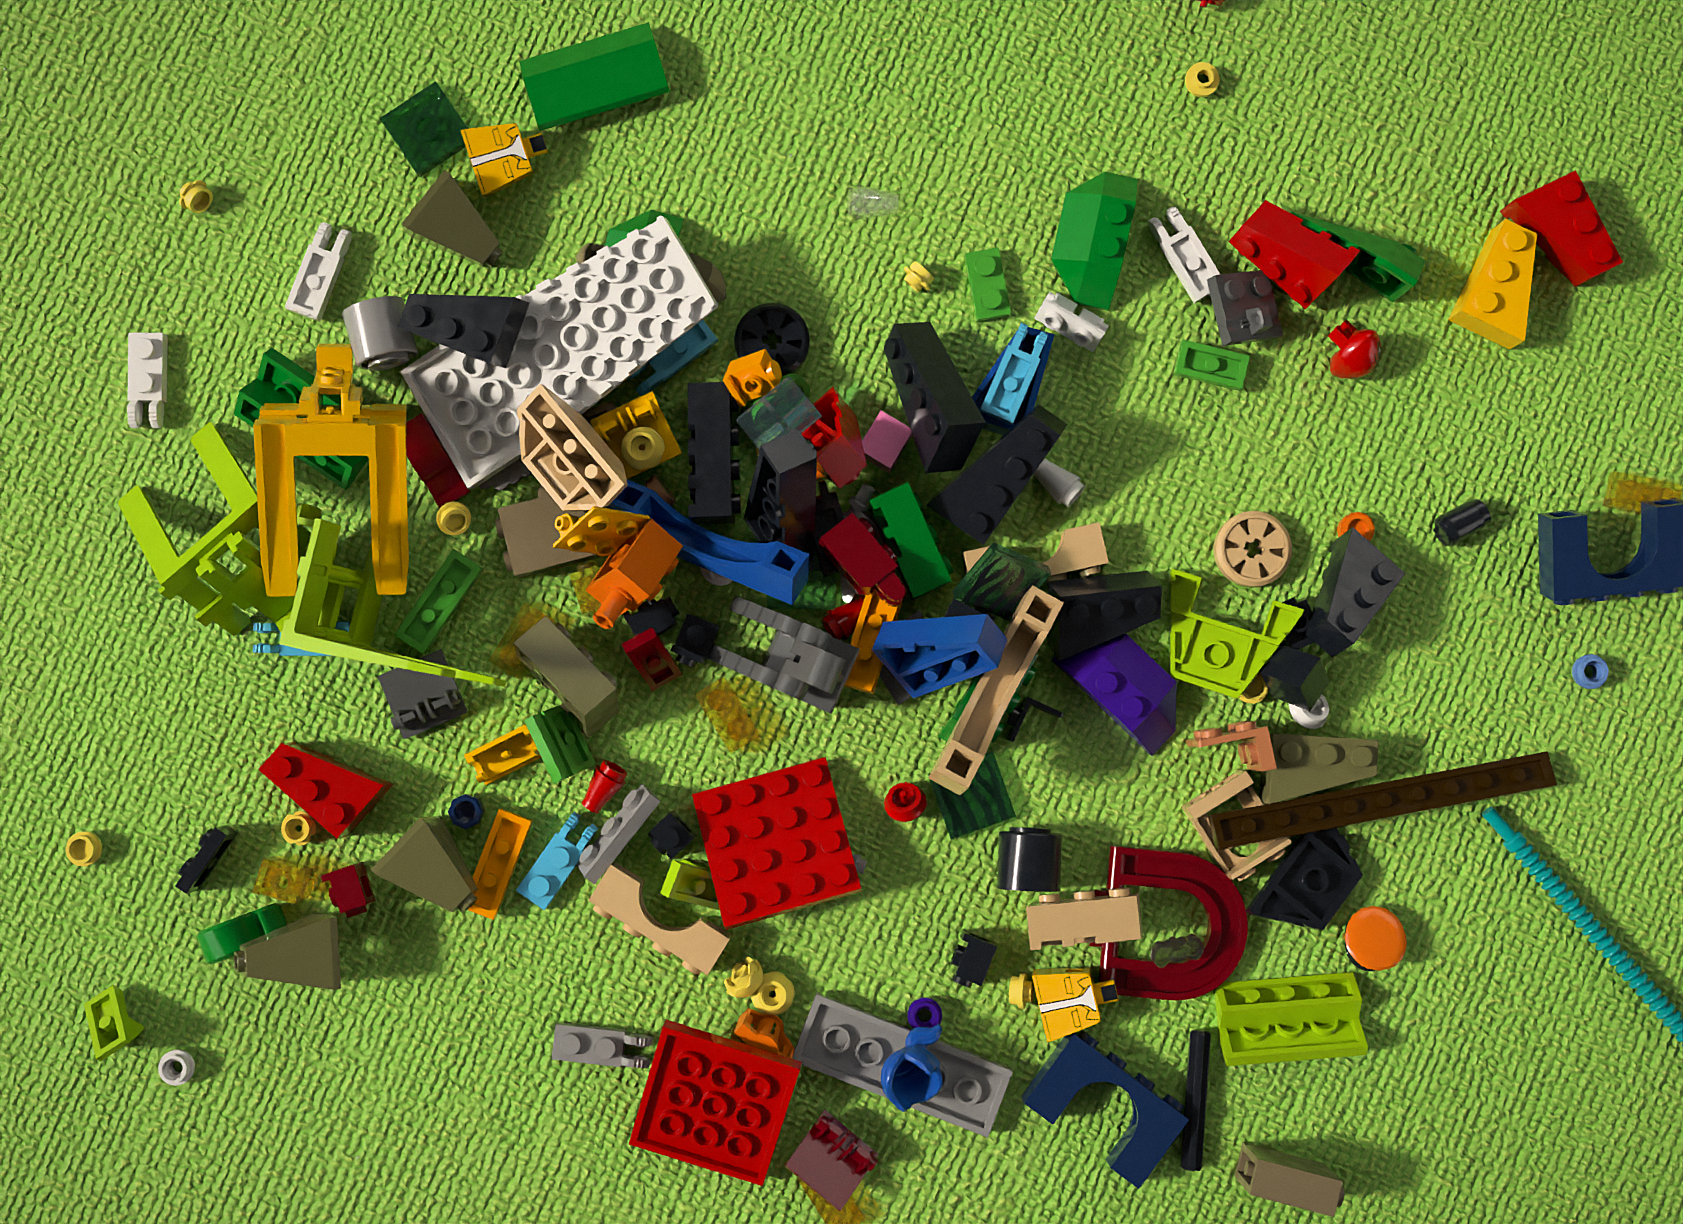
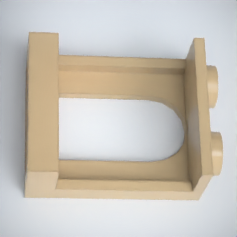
M1244 770L1234 772L1181 806L1219 868L1229 879L1234 880L1237 878L1238 881L1256 872L1254 866L1265 859L1267 862H1272L1286 853L1284 847L1292 843L1289 838L1259 843L1256 851L1246 857L1237 856L1229 849L1216 851L1208 815L1206 814L1208 811L1234 795L1243 809L1263 805L1251 786L1254 783L1248 772Z

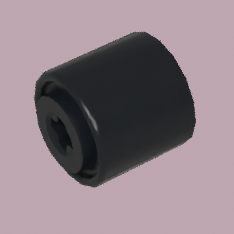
M1010 827L1009 831H1000L997 889L1060 892L1062 835L1060 833H1051L1052 829Z

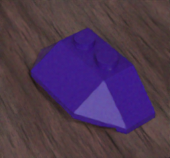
M1127 634L1117 636L1061 661L1056 656L1051 660L1150 756L1176 731L1177 682Z

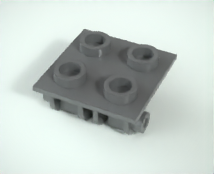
M442 649L418 658L449 666ZM395 668L377 676L394 715L390 718L395 730L400 729L404 740L468 712L454 678L402 668Z

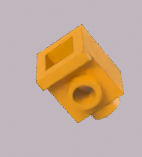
M763 349L730 361L723 382L738 406L742 407L746 405L747 401L776 392L782 378V373L777 361L772 360L767 350Z

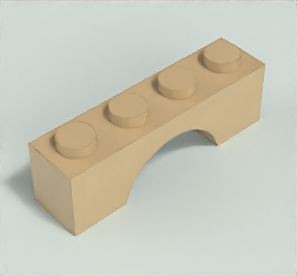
M1100 522L1064 530L1061 533L1060 543L1054 555L1049 560L1040 564L1025 565L1015 562L1004 554L998 544L965 551L961 555L969 590L984 569L993 561L1002 557L985 578L997 573L1010 562L1009 568L1005 573L982 586L974 594L978 593L980 595L986 589L1003 580L1015 569L1012 577L987 598L1000 595V588L1012 586L1017 580L1022 567L1024 568L1025 575L1022 583L1014 592L1024 590L1032 581L1041 577L1040 580L1046 579L1048 584V581L1067 579L1066 574L1080 571L1081 577L1101 573L1100 566L1109 563Z
M617 862L612 863L588 900L595 905L593 910L606 919L611 920L612 916L622 921L624 923L622 928L637 938L644 935L654 942L652 947L661 954L670 957L673 953L684 960L682 966L696 975H700L703 972L708 975L732 934L705 917H701L696 922L683 927H671L658 922L648 912L643 900L644 879Z

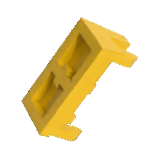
M526 724L464 754L467 763L473 765L477 772L475 776L477 781L480 783L484 782L485 785L542 758Z

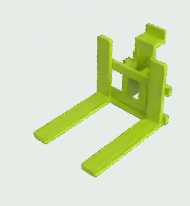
M208 422L190 440L232 509L230 514L180 556L146 493L140 486L136 485L118 501V505L157 580L162 586L158 589L161 595L169 601L178 595L200 611L195 615V618L205 627L214 621L233 636L237 635L251 623L250 617L241 609L245 611L252 605L272 620L282 633L285 619H290L295 596H267L261 566L260 547L245 536L254 527L259 529L257 492L217 427L213 423ZM298 525L299 561L301 556L305 557V547L311 535V532L303 525ZM229 549L238 560L247 566L237 576L216 561ZM198 576L202 578L204 581H206L208 584H210L213 588H211L209 585H207L205 582L199 579Z

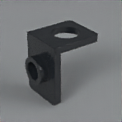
M1025 697L1021 707L1016 706L1008 718L1007 725L1012 727L1006 740L1014 742L1030 705L1057 718H1063L1064 713L1030 697Z

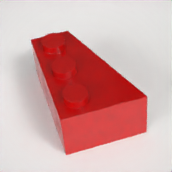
M1576 170L1513 200L1499 211L1506 219L1510 217L1516 224L1537 233L1536 244L1547 254L1545 257L1575 287L1623 263Z
M1265 200L1228 242L1240 254L1262 270L1268 278L1282 288L1294 301L1306 309L1345 270L1361 250L1353 246L1346 249L1330 240L1331 234L1323 230L1318 234L1301 225L1303 222L1301 218Z
M834 387L829 389L782 431L785 435L798 429L805 440H809L816 450L817 471L840 489L844 485L854 482L859 477L860 471L867 466L857 416Z
M295 742L281 743L258 769L336 839L349 836L394 785V783L374 777L358 768L350 767L334 760V758Z

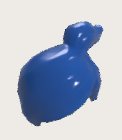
M939 1024L932 1028L923 1026L911 1030L905 1040L906 1047L892 1053L884 1062L881 1070L883 1092L895 1107L902 1112L910 1109L914 1104L932 1099L941 1090L943 1081L940 1061L931 1051L926 1049L927 1046L934 1044L940 1038L942 1026Z

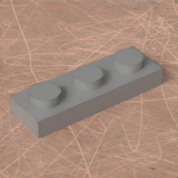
M641 783L637 790H632L626 796L622 809L615 817H611L606 821L599 838L593 845L587 846L581 853L577 866L583 876L593 884H596L660 803V800L653 791Z

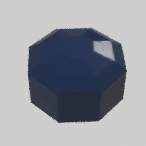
M464 794L452 800L448 814L453 825L468 829L481 823L485 808L480 798Z

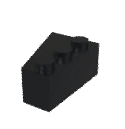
M409 294L397 327L486 363L506 368L530 303L516 297Z
M1353 527L1331 543L1329 550L1331 552L1328 567L1324 569L1322 575L1323 585L1320 595L1316 597L1306 635L1332 658L1356 642L1405 575L1403 570Z
M1148 570L1048 581V594L1064 602L1047 634V645L1059 661L1161 618L1162 585Z

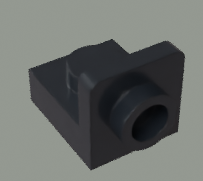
M687 613L676 643L672 645L670 650L678 654L676 661L695 668L697 662L705 665L720 626Z

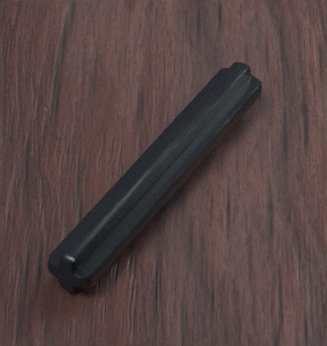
M1201 1029L1191 1030L1189 1037L1184 1114L1189 1121L1183 1128L1181 1167L1188 1171H1200L1203 1162L1211 1034Z

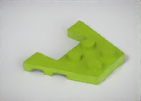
M1172 568L1170 676L1239 699L1301 619L1304 609L1273 600L1262 634L1254 633L1192 613L1203 578Z

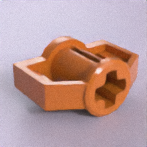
M750 1008L739 1016L734 1033L747 1045L793 1058L795 1048L784 1033L783 1021L778 1016L762 1014ZM774 1023H775L776 1026H775L774 1032L771 1033L772 1028H773V1025H774Z

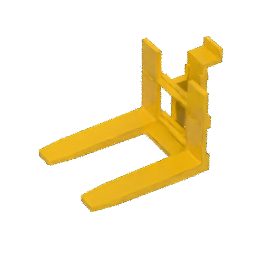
M318 344L316 348L317 372L314 382L311 384V387H303L299 403H265L264 406H261L260 416L253 425L261 566L266 594L269 597L295 596L297 591L298 574L296 573L299 565L295 456H367L369 458L372 563L377 593L379 595H403L406 593L409 565L406 461L407 404L362 405V387H355V384L352 383L353 351L351 344ZM323 394H341V405H323Z

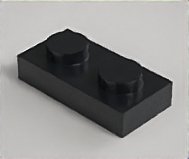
M228 825L209 829L199 841L198 845L201 849L196 856L189 858L179 870L178 874L181 878L175 887L186 894L199 891L238 832Z

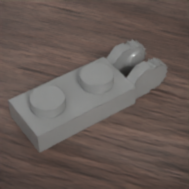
M557 1022L555 1025L552 1060L614 1067L624 1065L633 1068H648L650 1066V1058L642 1055L624 1054L625 1043L639 1047L651 1046L653 1037L644 1034L628 1033L625 1029Z

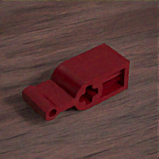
M421 413L407 421L406 456L421 480L426 484L438 507L440 508L448 502L457 501L471 493L427 417Z

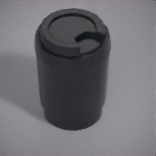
M1474 499L1437 517L1434 521L1435 528L1433 531L1443 545L1455 546L1483 529L1486 524L1491 522V516L1484 503L1479 499Z

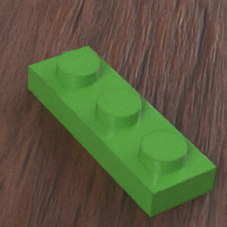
M453 549L394 635L422 654H427L484 568Z

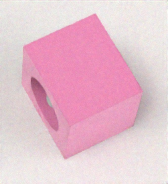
M881 410L862 440L866 460L890 474L912 437L910 427Z

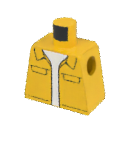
M517 123L460 130L481 194L484 197H488L532 175L534 172L529 158L548 153L542 132L522 138Z
M1088 967L1033 970L1032 979L1047 1042L1101 1022L1099 1005L1119 1001L1114 980L1094 984L1091 969Z

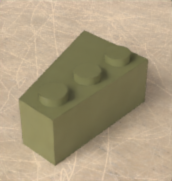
M545 616L513 642L516 655L545 689L548 687L560 699L562 704L559 706L567 714L571 711L583 723L581 731L589 738L619 713L616 688L618 684L606 670L600 672L592 664L594 659L583 646L577 648L569 640L571 636L559 622L553 624Z
M1269 733L1277 769L1261 771L1260 800L1262 803L1271 804L1376 776L1378 740Z

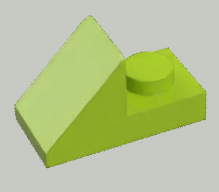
M681 859L680 862L673 860L660 893L668 898L719 910L710 869L686 859Z
M115 985L110 986L84 1003L95 1058L100 1062L130 1043L145 1029L142 1024L128 1016L123 991Z

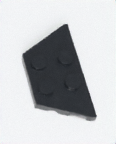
M1337 828L1301 835L1245 912L1249 915L1305 928L1324 930L1363 876L1356 860L1350 855L1349 845L1344 835H1340Z

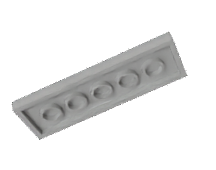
M816 992L792 1059L802 1061L801 1065L887 1098L881 1084L882 1067L885 1060L892 1053L906 1047L905 1040L912 1029ZM940 1040L927 1046L926 1049L931 1051L940 1061L942 1087L932 1099L914 1104L911 1108L988 1138L1011 1078L1012 1068Z

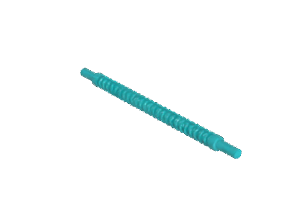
M1493 806L1486 809L1482 816L1502 837L1504 847L1510 853H1516L1515 859L1522 860V867H1529L1528 874L1536 875L1535 881L1543 883L1541 888L1549 890L1548 896L1556 898L1555 904L1563 905L1562 912L1570 913L1568 915L1569 920H1576L1575 926L1583 928L1582 934L1584 936L1589 935L1588 941L1590 943H1596L1595 949L1597 951L1603 950L1602 957L1610 958L1609 964L1616 966L1615 971L1620 974L1623 973L1622 979L1630 981L1629 987L1631 989L1637 988L1636 995L1643 996V1003L1650 1004V1011H1657L1656 1017L1663 1019L1665 1027L1670 1026L1669 1032L1677 1034L1676 1040L1678 1042H1683V1018L1681 1019V1011H1674L1675 1005L1668 1003L1669 998L1667 996H1661L1662 990L1660 988H1654L1655 982L1653 980L1647 981L1648 974L1640 973L1641 967L1634 965L1635 960L1633 958H1627L1628 952L1620 950V943H1613L1614 936L1606 935L1608 932L1607 928H1600L1601 922L1593 920L1594 914L1586 912L1587 906L1580 905L1581 899L1579 897L1573 898L1574 891L1566 890L1567 884L1559 882L1560 876L1558 874H1552L1554 869L1546 867L1547 861L1545 859L1539 860L1540 853L1532 852L1534 847L1531 844L1526 845L1527 839L1520 831L1515 832Z

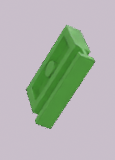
M556 706L524 720L554 784L596 765L571 711L566 714L560 706Z

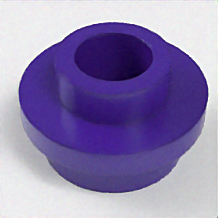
M921 997L914 1000L907 1012L909 1024L913 1029L923 1026L932 1028L937 1024L940 1025L942 1021L940 1005L929 997ZM926 1008L931 1011V1017L928 1020H921L918 1017L921 1009Z

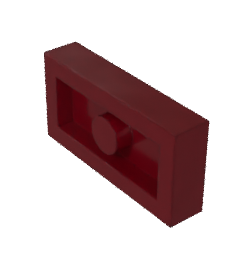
M653 627L622 643L625 653L652 691L683 675L678 664Z

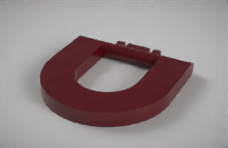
M1110 845L1106 890L1094 889L1095 897L1109 896V889L1124 888V885L1183 890L1195 896L1202 904L1207 915L1208 929L1201 947L1191 956L1178 961L1118 956L1119 941L1098 944L1091 942L1089 946L1101 947L1098 983L1114 980L1117 994L1120 996L1161 1000H1188L1202 996L1221 985L1240 962L1248 935L1245 905L1231 879L1209 861L1188 853Z

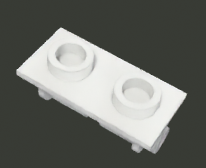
M1049 292L1034 319L1043 323L1047 328L1069 338L1078 346L1094 352L1109 326L1104 323L1105 319L1085 308L1077 316L1073 312L1078 304L1062 296L1059 292L1056 295Z

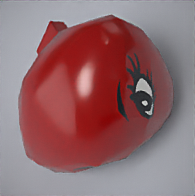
M1345 320L1328 335L1340 348L1330 359L1332 375L1347 379L1360 378L1370 374L1375 369L1381 354L1380 337L1377 331L1373 329L1357 330L1348 320Z

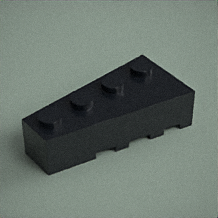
M931 322L894 324L888 339L885 341L884 352L925 474L962 470L985 424V420Z
M724 382L688 383V429L691 431V438L688 441L689 464L692 466V472L688 475V489L690 491V499L693 500V505H688L690 520L695 524L735 523V515L741 514V494H734V480H740V460H733V446H739V426L732 425V412H738V404Z
M1038 404L975 461L962 470L952 481L940 489L926 506L984 545L1068 424Z
M798 429L760 446L743 519L759 543L779 541L808 553L809 558L814 557L817 453L813 444L809 440H805Z

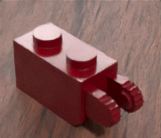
M852 512L820 538L818 547L858 594L869 595L875 591L880 599L885 601V604L896 607L900 605V602L905 597L904 594H906L904 584H901V580L895 574L898 567L895 563L897 557L886 544L881 546L873 537L875 532L871 525L863 517L858 519Z

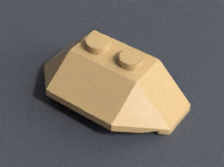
M539 384L517 408V416L520 420L519 438L522 462L563 511H589L593 506L607 508L628 485L623 463L579 412L545 385Z

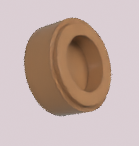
M656 475L645 482V487L654 490L670 506L676 502L673 494Z

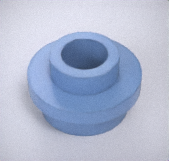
M1593 654L1579 657L1572 667L1574 681L1585 689H1595L1602 686L1609 674L1606 662L1601 657ZM1586 666H1590L1593 669V675L1590 678L1586 677L1584 673Z

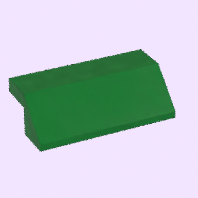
M649 22L519 61L523 81L539 131L670 92Z
M271 347L263 353L257 378L239 390L234 415L253 427L255 420L260 416L261 406H264L265 403H299L303 387H311L315 376ZM323 394V405H341V394ZM295 456L344 490L350 487L369 460L367 456Z

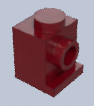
M364 862L321 875L322 882L330 881L329 897L333 906L339 908L340 914L345 912L346 918L367 912L366 905L376 901Z

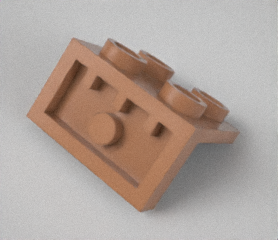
M1241 721L1227 724L1228 731L1222 732L1221 728L1214 729V727L1193 731L1195 738L1186 739L1187 746L1198 748L1241 739L1242 743L1238 744V753L1241 763L1247 764V769L1256 771L1277 769L1268 726H1257L1256 721Z

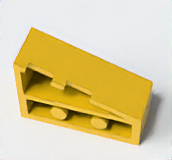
M1507 219L1491 229L1448 320L1509 350L1523 343L1526 336L1537 233Z

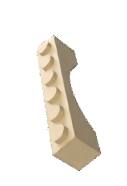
M1033 585L1026 592L1004 632L1007 642L998 668L982 674L928 777L929 779L958 795H961L969 788L1013 694L1049 633L1064 602Z

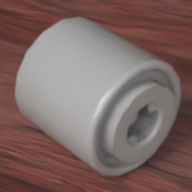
M384 296L355 303L342 312L354 359L360 369H369L370 371L388 370L404 365L417 355L418 349L413 333L397 327L405 307L402 297Z

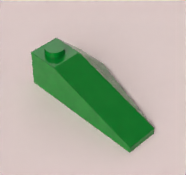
M1291 212V214L1303 220L1301 225L1318 234L1322 230L1331 234L1330 240L1346 249L1353 246L1361 250L1345 268V271L1391 302L1397 300L1417 283L1426 261L1419 257L1418 251L1412 246Z

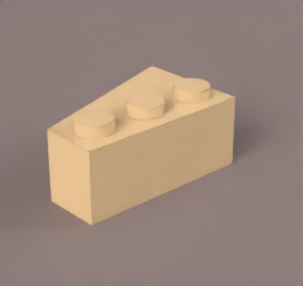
M1130 888L1109 889V896L1096 897L1094 890L1073 892L1074 898L1060 899V893L1040 894L1039 901H1034L1026 907L1030 950H1039L1041 946L1048 945L1068 947L1075 946L1076 943L1096 942L1098 944L1137 940L1143 937L1139 893L1130 894Z

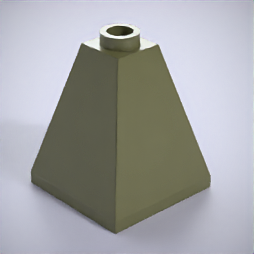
M446 170L442 172L401 223L405 233L409 236L482 267L485 264L492 267L503 253L499 248L500 243L452 175Z
M440 816L420 817L371 869L375 875L450 912L459 910L464 913L478 899L474 895L478 888L444 820Z
M313 913L240 945V951L234 952L235 972L250 978L332 990L341 989L337 917L323 913Z

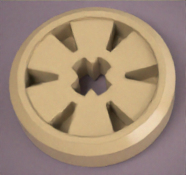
M1260 511L1243 512L1227 520L1219 529L1214 541V559L1221 573L1231 582L1243 587H1260L1275 581L1287 569L1292 556L1291 538L1285 526L1274 516ZM1253 541H1256L1258 543L1256 548L1261 549V552L1250 558L1247 556L1248 550L1244 549L1245 544H1251Z

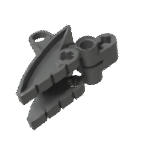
M735 596L729 610L776 630V634L762 665L714 644L708 659L832 714L860 649L836 639L831 634L809 624L802 623Z

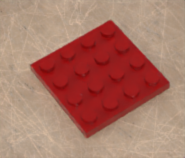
M826 757L692 794L720 913L726 930L863 892Z
M665 1019L629 1145L763 1186L802 1061Z

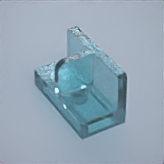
M787 377L741 414L736 421L760 450L761 445L798 429L802 433L821 418L822 415L792 378Z

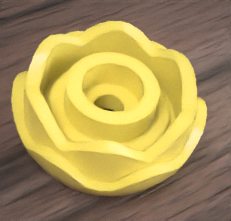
M645 426L631 429L626 433L621 443L623 459L636 470L657 466L662 459L665 449L662 437L654 429ZM640 445H645L644 451L639 450Z
M747 956L745 962L736 963L733 966L732 975L724 981L727 989L726 992L736 998L751 996L763 981V969L757 959L754 961Z
M771 971L763 974L761 985L751 995L752 1002L763 1014H782L792 1005L795 994L794 985L781 972ZM775 991L776 996L771 997L769 992Z

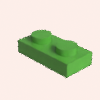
M999 247L965 253L964 258L976 323L1010 317L1011 310Z
M1183 339L1180 343L1173 375L1240 391L1243 388L1250 355Z

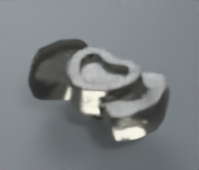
M1192 933L1177 939L1175 936H1171L1164 942H1155L1151 948L1150 957L1155 965L1163 968L1170 961L1177 963L1186 958L1192 960L1199 959L1203 953L1204 946L1200 938Z

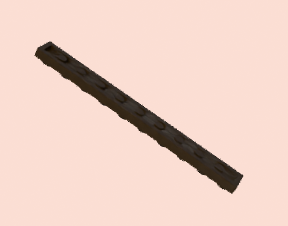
M1548 751L1212 814L1208 816L1216 851L1551 788L1557 786Z

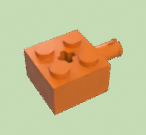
M653 519L647 521L638 529L636 534L630 536L620 545L615 553L609 555L585 590L601 603V606L593 614V620L602 628L611 629L621 614L629 609L632 612L635 611L645 599L651 601L662 589L663 585L659 583L662 577L669 575L679 562L676 556L683 545Z

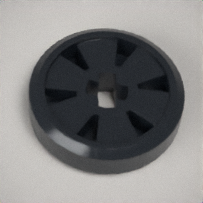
M765 303L750 309L741 318L735 331L734 344L738 358L766 349L772 360L777 361L783 377L787 374L795 373L805 362L810 348V336L805 321L794 309L780 303ZM775 333L776 339H782V343H777V349L771 350L768 344H763V339H768V334Z

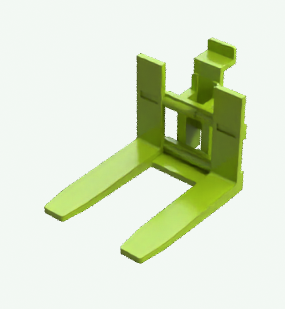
M304 503L297 505V524L312 528L309 542L305 547V557H300L296 573L300 575L297 580V591L290 619H285L279 644L315 653L505 687L507 681L505 679L373 648L371 641L383 595H379L376 589L372 563V540L364 572L333 565L341 525L320 519V508ZM346 586L359 589L349 632L335 629Z

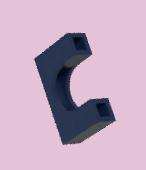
M1670 498L1641 502V543L1639 550L1629 564L1611 573H1598L1590 562L1588 555L1587 515L1575 510L1538 513L1540 594L1552 600L1554 604L1570 605L1575 603V599L1587 598L1590 601H1605L1610 599V595L1621 594L1624 597H1640L1644 595V591L1656 590L1658 593L1678 592V587H1683V500Z
M1081 1030L1079 1034L1075 1032L1064 1036L1021 1095L1023 1102L1053 1125L1074 1095L1084 1086L1094 1082H1110L1122 1087L1128 1092L1132 1102V1118L1127 1130L1105 1160L1111 1169L1140 1189L1189 1121L1182 1112L1184 1105L1168 1093L1164 1098L1153 1090L1156 1084L1142 1073L1138 1072L1136 1076L1124 1069L1127 1063L1112 1051L1105 1055L1096 1048L1099 1042L1084 1030Z

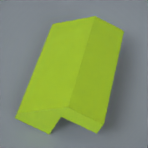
M1353 972L1223 982L1214 989L1218 1035L1226 1066L1367 1055L1368 1044L1359 1020L1362 997Z

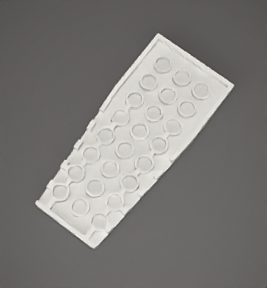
M659 216L656 222L641 230L635 229L626 235L627 238L611 247H603L596 251L597 255L581 264L578 262L566 268L567 272L552 280L548 278L536 285V289L528 294L516 296V298L530 304L506 368L486 363L440 344L400 371L467 488L474 489L521 458L520 420L517 416V408L539 384L545 385L582 415L718 308V303L665 217Z

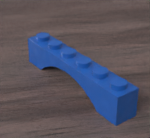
M627 480V487L607 506L608 509L648 515L650 519H653L683 545L676 557L790 605H793L808 582V553L779 541L749 543L715 534L681 515L654 490Z

